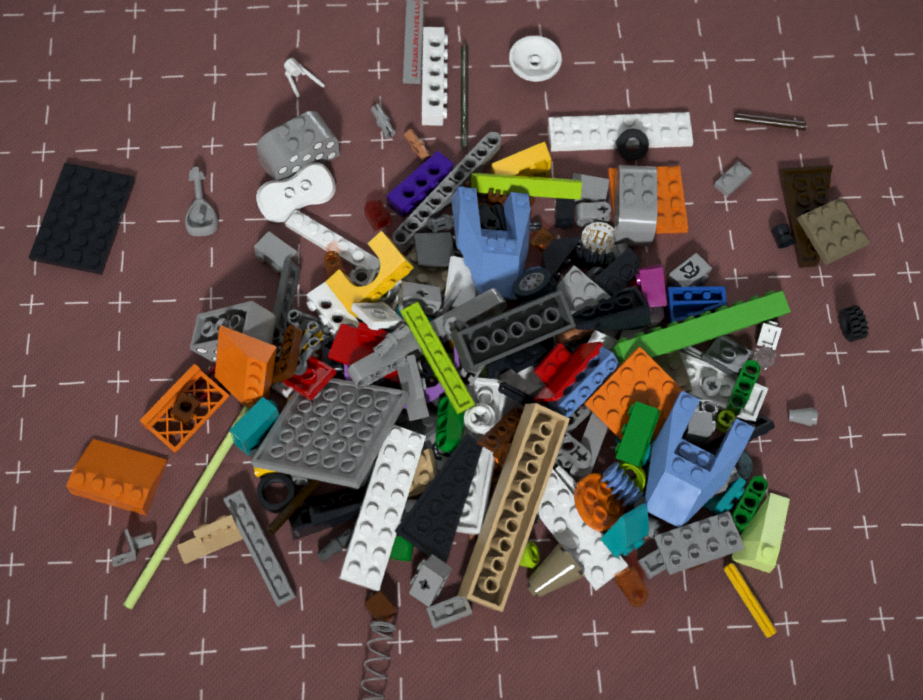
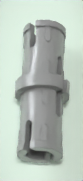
M376 104L378 111L373 106L371 112L374 114L378 127H381L384 136L391 138L389 132L392 137L396 132L390 124V118L388 115H385L382 106Z
M402 323L391 334L388 333L385 336L386 338L373 348L374 352L382 358L390 349L396 348L399 345L398 343L411 333L410 329Z

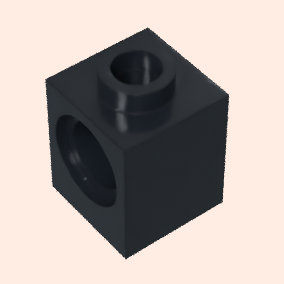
M556 198L555 226L561 228L573 227L575 199Z

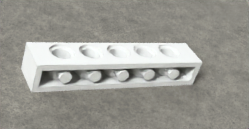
M423 27L422 125L443 126V118L447 119V108H443V103L447 104V93H444V89H447V78H444V74H447V63H444V59H447V49H444V45L448 44V34H444V27Z
M326 282L307 294V306L312 312L315 311L319 315L318 319L322 325L329 327V332L333 338L336 337L341 324L358 328L359 321L346 310ZM323 305H330V306H331V307L328 308V309L322 308ZM337 318L342 319L340 323H336L333 320ZM380 378L374 383L376 384V386H378L386 379Z

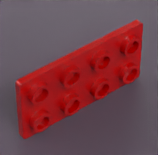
M362 322L359 323L358 328L341 324L328 358L351 366L355 362L374 353L373 348L381 343L390 332L382 329H370L367 324ZM397 370L382 377L400 384Z
M599 341L581 344L572 355L561 343H557L533 371L545 384V387L534 400L536 402L559 400L564 394L563 391L576 381L575 377L588 367L587 363L600 353L599 349L603 346V343Z

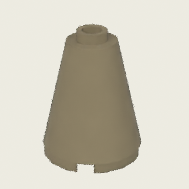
M561 543L556 545L527 580L529 585L526 587L533 596L538 595L542 597L585 576L583 572H578L581 568L570 553L561 550L563 547Z

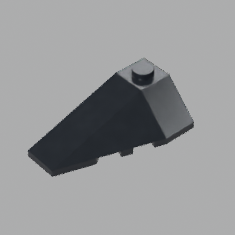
M637 286L618 290L609 299L602 298L598 300L599 304L593 307L587 306L571 314L576 330H634L651 325L650 306Z

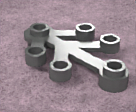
M291 310L288 313L287 320L290 325L293 324L300 328V325L304 322V317L299 310ZM316 321L308 323V330L302 336L295 375H302L307 371V360L316 350L321 348L320 340L317 337H313L320 331V326ZM274 330L273 342L282 344L283 334L280 330ZM308 343V349L301 355V350ZM276 346V352H281V346ZM280 352L275 355V359L280 358Z

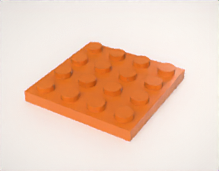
M680 166L656 167L657 225L655 234L687 233L688 222ZM617 168L608 169L613 224L614 180Z
M638 346L594 391L584 404L621 441L624 436L621 434L623 426L630 419L628 412L630 406L635 404V401L660 409L661 413L650 442L651 444L658 436L677 395L684 390Z

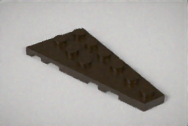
M833 165L783 168L779 170L791 233L795 240L794 247L799 268L817 267L819 264L820 256L797 218L828 204Z

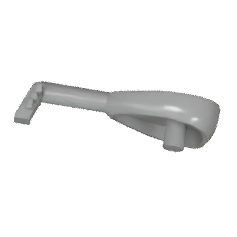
M192 167V170H189L188 180H194L196 200L191 204L186 213L185 227L186 231L192 236H207L217 231L219 226L218 217L212 206L203 199L201 179H206L203 172H199L198 167Z

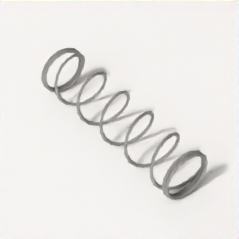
M373 621L370 623L371 629L376 633L385 636V638L372 639L367 643V647L372 652L383 657L366 660L364 662V667L368 671L382 677L368 678L360 683L361 687L364 690L371 694L379 696L373 698H366L362 700L386 698L383 695L374 693L366 689L365 687H363L362 683L365 681L375 679H388V676L370 670L368 667H366V663L372 660L392 658L390 656L381 654L371 649L369 647V643L376 640L395 639L394 637L378 632H394L396 630V626L394 624L381 621Z

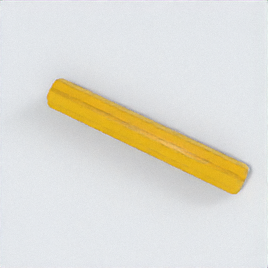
M733 563L728 564L724 568L728 578L767 638L773 636L777 632L736 566Z

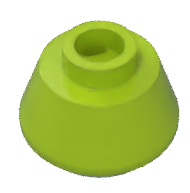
M528 540L519 565L535 568L540 559L537 546Z

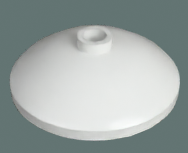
M528 36L518 40L512 46L509 54V63L512 70L519 77L528 81H544L553 77L560 69L562 61L561 52L557 45L541 36Z

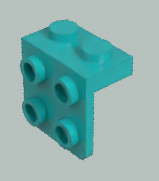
M739 477L736 482L728 485L723 495L709 499L703 506L715 516L723 512H729L734 505L731 503L734 498L739 499L745 492L743 487L746 481Z

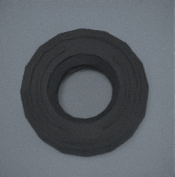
M627 129L617 139V151L626 160H640L648 152V138L641 130ZM630 138L638 139L640 144L638 150L630 152L626 148V142Z

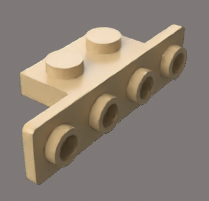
M224 515L209 525L206 523L198 526L197 530L193 531L195 538L183 542L177 547L184 564H187L238 542L243 538L232 515Z

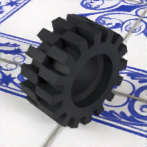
M857 305L841 309L838 315L840 319L838 321L841 324L840 330H843L842 334L845 335V339H848L849 342L864 339L868 335L867 330H869V327L867 326L868 321L865 320L866 315H863L864 311L860 310V307Z

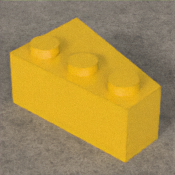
M545 141L492 163L491 174L549 178L551 157Z

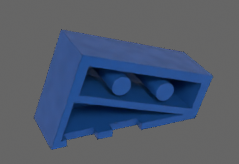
M725 286L668 287L666 292L667 324L678 321V324L684 323L683 319L694 316L695 319L699 318V314L706 311H711V313L717 312V308L727 304Z

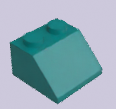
M644 503L621 516L600 539L615 558L622 554L627 556L634 550V547L638 549L646 542L644 538L649 534L647 505Z

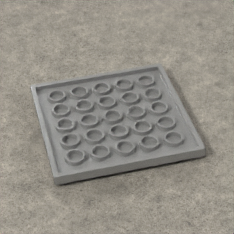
M334 378L325 385L312 401L294 391L251 463L253 467L359 489L409 398L408 391L375 385L358 388L352 381Z

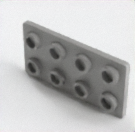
M725 512L654 537L669 575L744 549L730 512Z

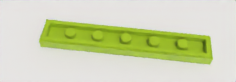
M472 173L471 188H476L477 193H489V190H494L493 194H496L497 191L508 195L511 192L535 197L581 200L582 180Z
M416 302L400 310L401 315L457 415L475 406V402L420 304Z

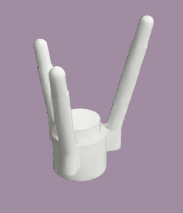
M290 58L285 62V75L288 77L297 98L300 95L292 76L296 77L300 73L302 75L306 74L321 87H325L320 80L308 72L294 58Z

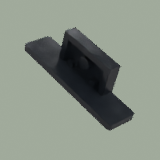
M553 336L486 364L488 378L493 379L510 369L517 374L542 361L548 354L546 348H553Z

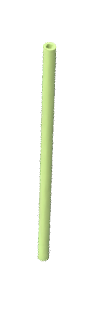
M247 406L243 407L232 427L250 410ZM230 431L123 603L125 607L133 609L234 443Z

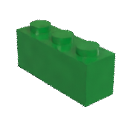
M637 401L630 406L628 412L630 419L628 423L624 424L621 433L624 435L621 442H618L615 449L617 459L642 467L661 413L660 409Z

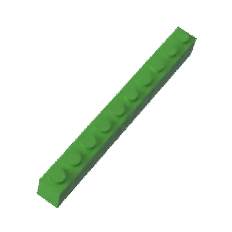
M775 290L764 293V297L761 298L759 295L753 296L746 303L741 300L733 303V307L727 308V305L719 307L715 313L706 311L699 314V318L695 319L694 316L683 319L684 323L678 324V321L667 324L665 329H662L660 326L651 329V333L646 335L644 332L633 335L634 339L628 340L627 337L617 340V344L611 347L620 365L638 346L653 359L766 322L767 320L781 317L791 311L784 292L775 293Z

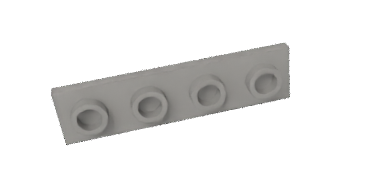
M414 354L407 356L408 363L397 369L401 388L404 391H408L409 398L405 403L409 421L429 417L423 392L427 387L425 379L420 378L419 373H422L420 361L416 362Z

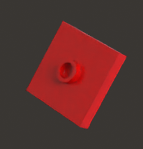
M314 356L307 360L308 368L304 374H294L291 378L282 381L284 385L310 401L315 398L337 373L334 368Z

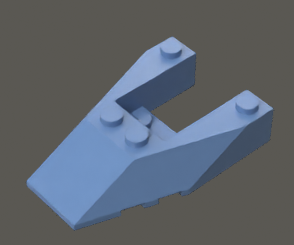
M458 186L451 198L456 246L464 257L463 262L465 266L469 268L472 274L471 279L478 294L480 295L495 288L504 299L516 300L517 298L513 293L512 286L517 278L523 274L528 254L530 226L529 195L511 192L504 202L507 231L481 229L476 188Z
M684 391L677 395L652 446L644 502L649 513L678 528L682 527L726 483L754 431V427L736 418L731 422L716 455L683 440L681 437L700 401Z

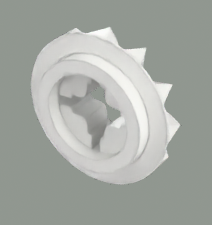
M484 403L475 404V406L467 409L464 415L465 426L474 434H484L496 424L494 410ZM475 414L480 417L484 416L485 424L481 422L476 423Z

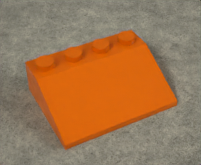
M220 325L215 378L242 405L251 409L262 397L268 400L270 396L277 347Z
M93 439L73 468L66 488L73 495L147 516L168 460Z

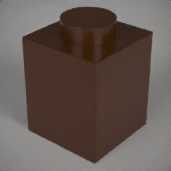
M381 591L376 594L373 592L365 599V610L375 621L387 622L396 615L395 607Z

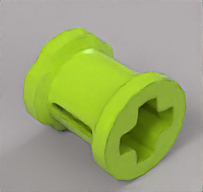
M729 410L721 411L718 419L715 421L716 429L726 433L731 422L736 419L735 414Z

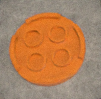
M592 473L580 479L576 484L574 502L580 517L590 528L606 533L624 515L626 506H621L624 502L623 499L616 500L619 495L618 493L611 494L614 489L613 487L606 488L609 483L608 480L601 482L603 476L598 473Z

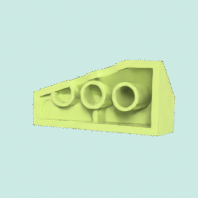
M773 493L769 494L740 535L744 549L733 553L732 561L770 573L775 568L790 499Z

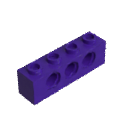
M437 151L387 195V205L402 218L406 214H411L415 207L422 203L450 174L454 164Z

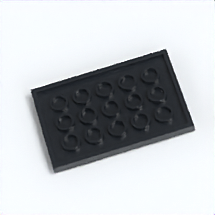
M64 163L31 249L29 259L31 261L102 275L136 181L135 177Z

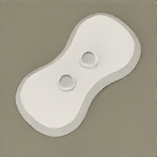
M313 162L301 167L296 174L288 179L264 183L257 191L256 200L264 217L271 222L279 223L288 220L295 210H299L304 206L326 203L335 194L336 185L328 168L321 163Z

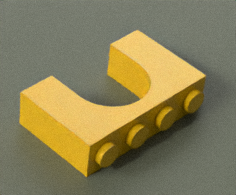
M383 231L367 243L380 260L379 274L372 283L362 287L355 286L351 279L340 269L326 281V284L346 310L357 319V315L351 310L353 303L378 302L387 291L391 290L398 281L407 276L414 268Z

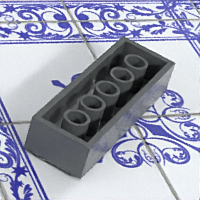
M558 290L450 334L464 371H472L576 327L562 290Z

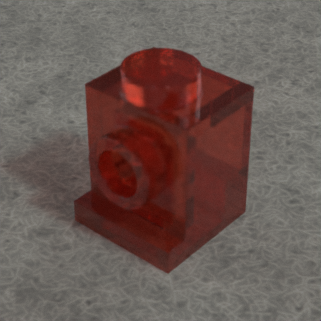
M371 200L366 204L364 215L374 231L391 224V215L380 200Z

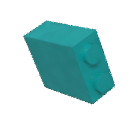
M262 397L229 430L234 444L247 456L250 455L251 450L256 449L262 443L279 417L280 413L278 412L277 404L271 399L268 401Z

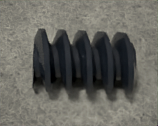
M582 244L580 249L576 251L573 266H577L579 263L580 268L586 265L587 270H590L592 267H602L605 269L614 261L613 252L606 256V250L599 254V248H596L593 253L591 246L586 251L584 244Z

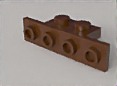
M515 406L484 434L477 444L492 451V456L500 459L505 454L508 455L524 409Z

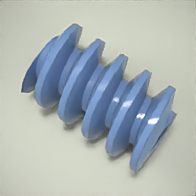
M615 462L602 473L603 478L601 482L608 480L609 483L606 488H614L611 494L618 493L619 495L616 500L623 499L624 502L621 506L624 507L637 501L644 493H638L640 488L634 486L635 482L633 480L628 481L629 475L623 474L624 469L618 468L619 463Z

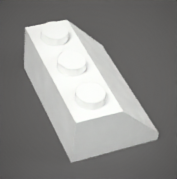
M456 256L450 257L444 304L455 286L461 289V292L449 311L479 296L471 279L472 274L463 262L464 258Z

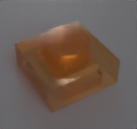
M541 228L531 240V245L544 252L551 241L557 239V237Z

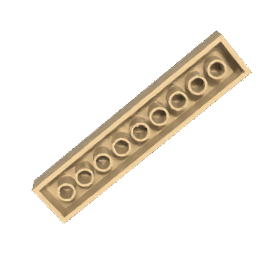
M537 403L525 404L457 596L489 609L503 612L570 418Z

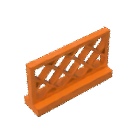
M194 363L140 419V423L176 454L223 405L230 395L205 375ZM200 378H203L207 382V389H196L195 383ZM207 392L208 402L200 403V406H208V413L205 416H197L195 414L193 418L195 427L192 430L183 431V423L180 422L181 431H169V421L178 420L168 418V411L174 407L181 393H193L196 396V393ZM210 392H219L223 396L219 402H210ZM184 404V405H182V407H190V406H191L190 404ZM166 421V432H157L153 428L157 422ZM181 434V442L174 447L169 442V435Z

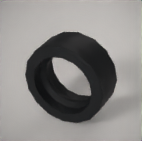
M272 473L265 476L257 486L259 503L264 510L270 513L279 514L296 496L293 482L282 473ZM270 484H284L288 489L286 500L279 504L269 503L265 499L264 494Z

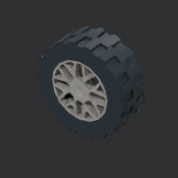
M543 267L524 272L512 286L513 293L520 305L557 290V283L551 272Z

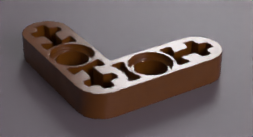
M293 324L289 325L284 332L280 358L278 362L274 363L271 385L291 378L296 371L302 329Z

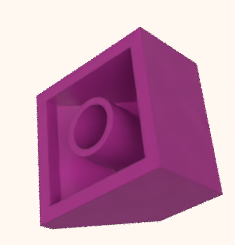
M656 264L639 268V273L636 274L637 285H641V294L649 306H666L667 300L662 265Z

